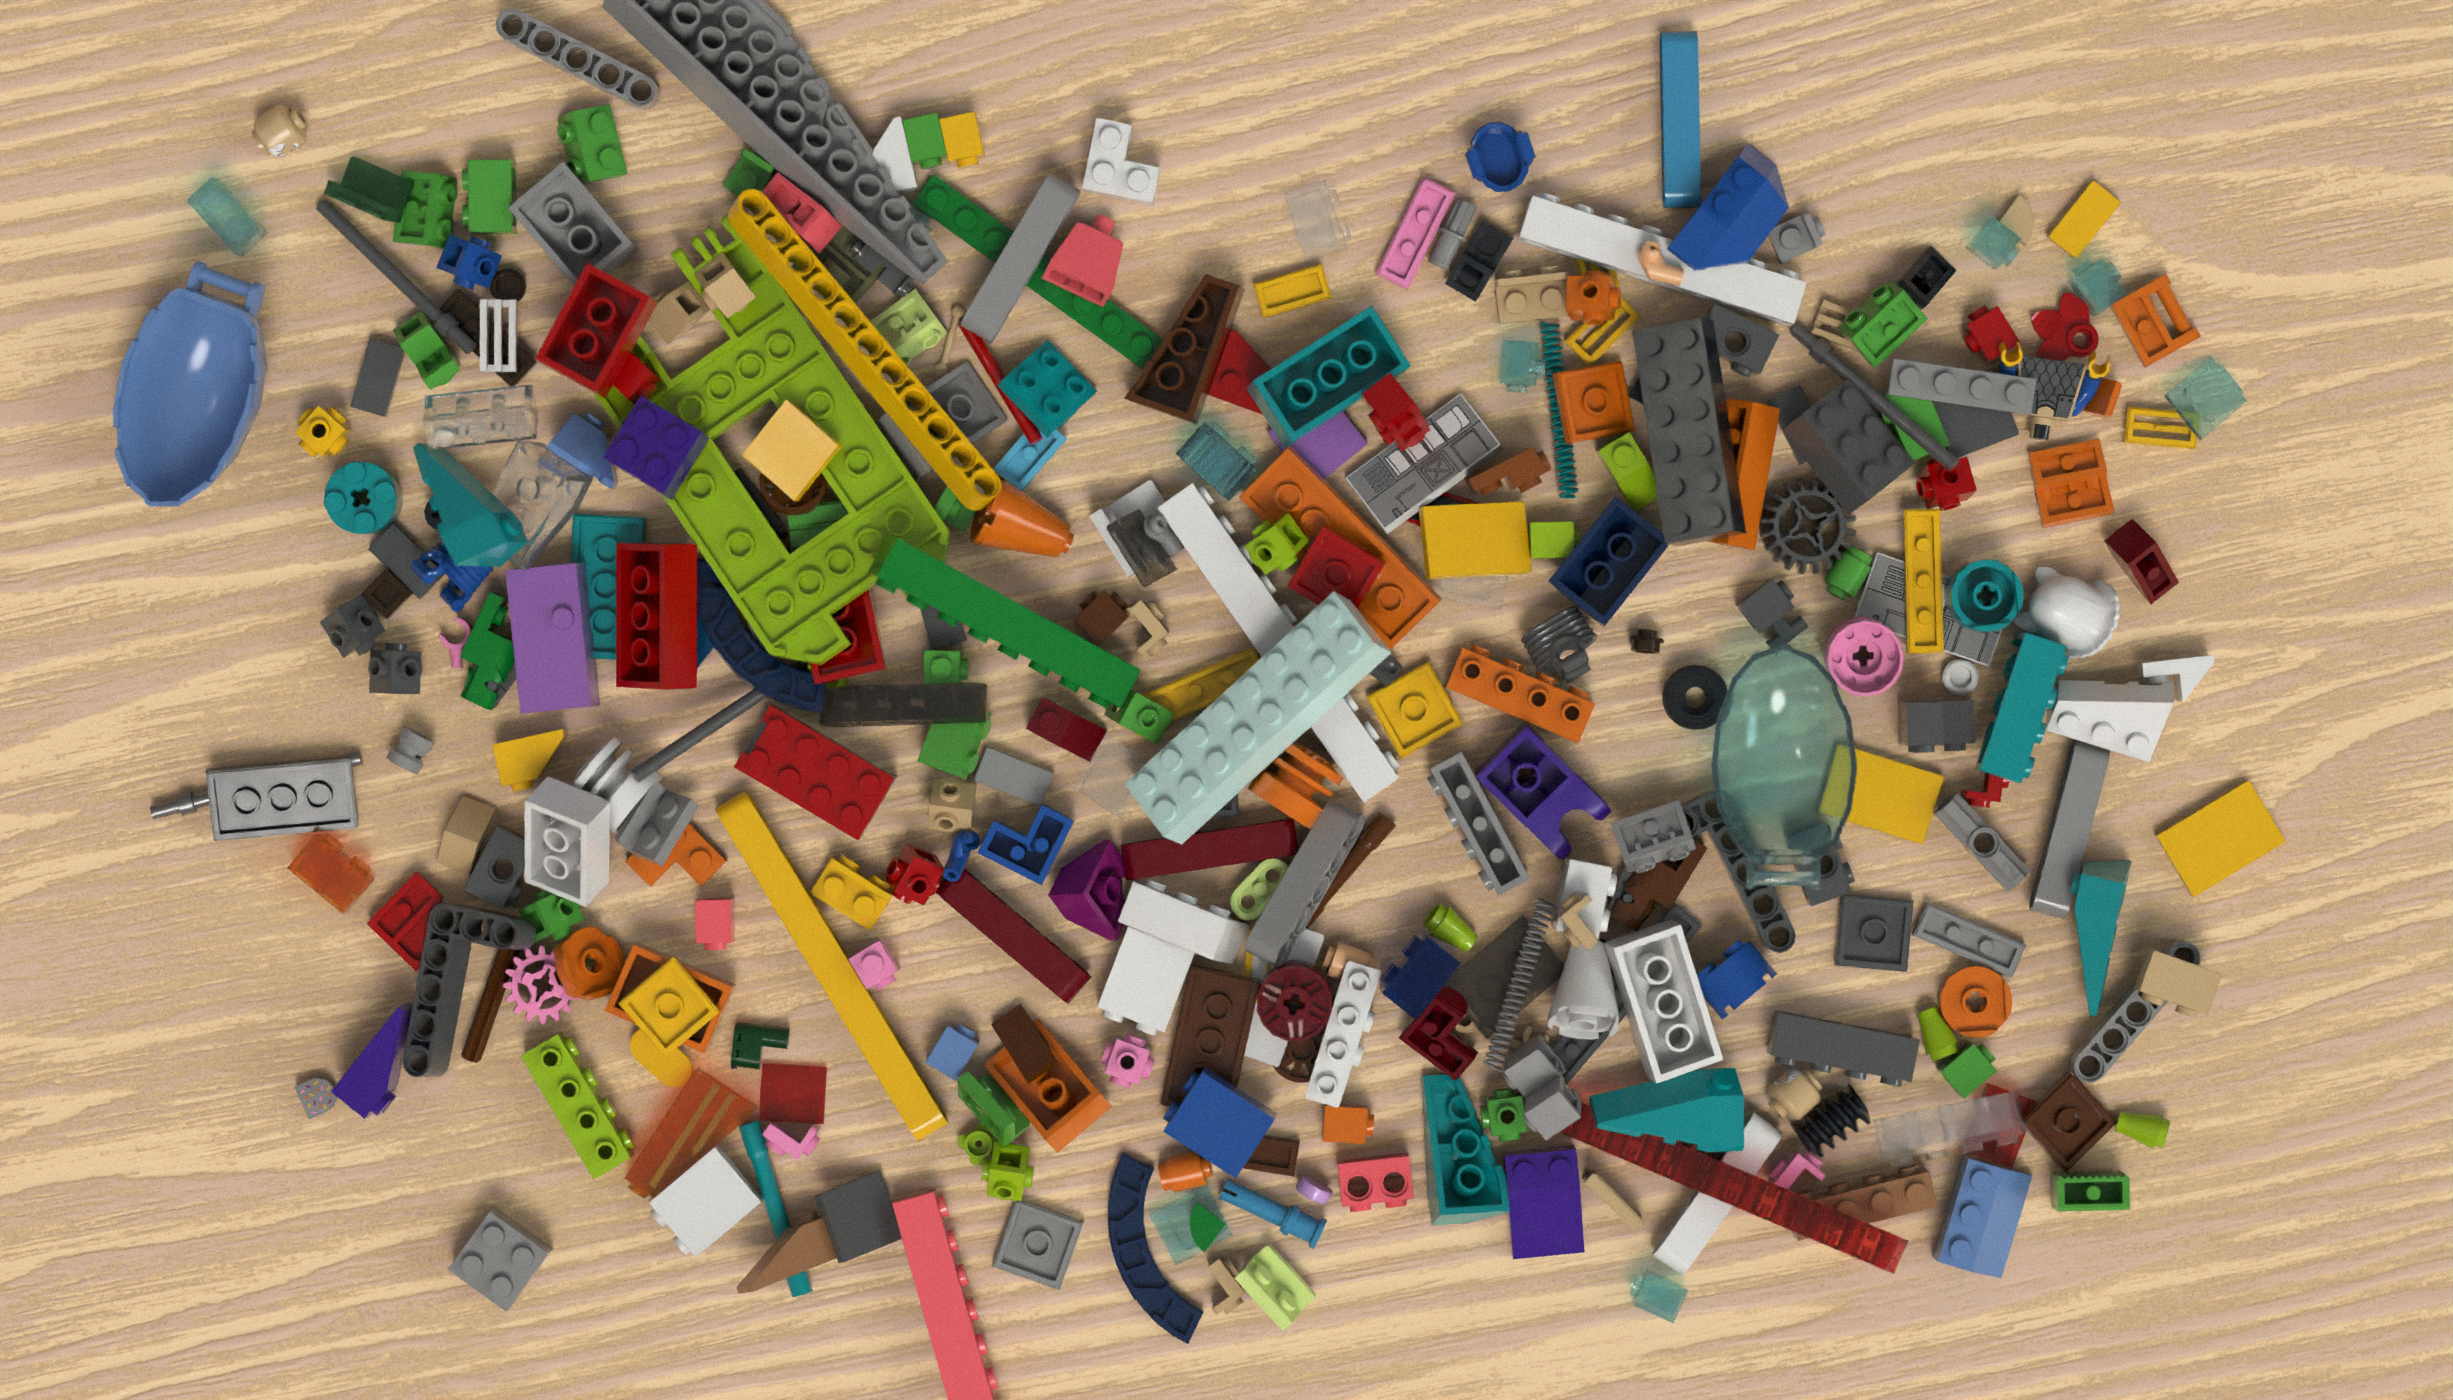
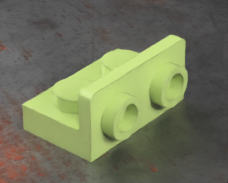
M916 288L870 321L907 366L913 358L924 350L937 345L941 338L947 334L946 329Z
M1267 1244L1249 1259L1234 1278L1282 1331L1291 1325L1300 1311L1316 1297V1293L1271 1244Z

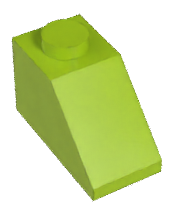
M1630 432L1596 451L1632 510L1636 512L1658 498L1655 475Z

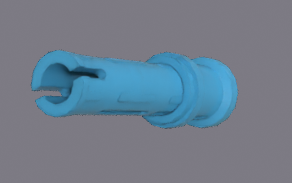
M1229 1178L1227 1179L1224 1188L1237 1195L1223 1189L1219 1200H1224L1280 1227L1279 1231L1282 1232L1281 1234L1285 1236L1288 1234L1294 1235L1308 1242L1310 1248H1315L1327 1222L1326 1219H1315L1301 1212L1300 1207L1297 1205H1291L1288 1208Z

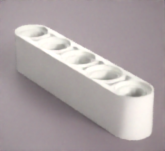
M1752 1112L1744 1121L1743 1151H1725L1702 1185L1696 1188L1654 1248L1652 1256L1679 1275L1685 1274L1781 1139L1783 1132Z

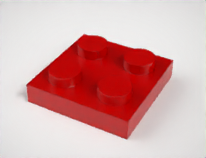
M1325 524L1287 587L1317 605L1322 603L1334 591L1349 599L1359 609L1387 561Z

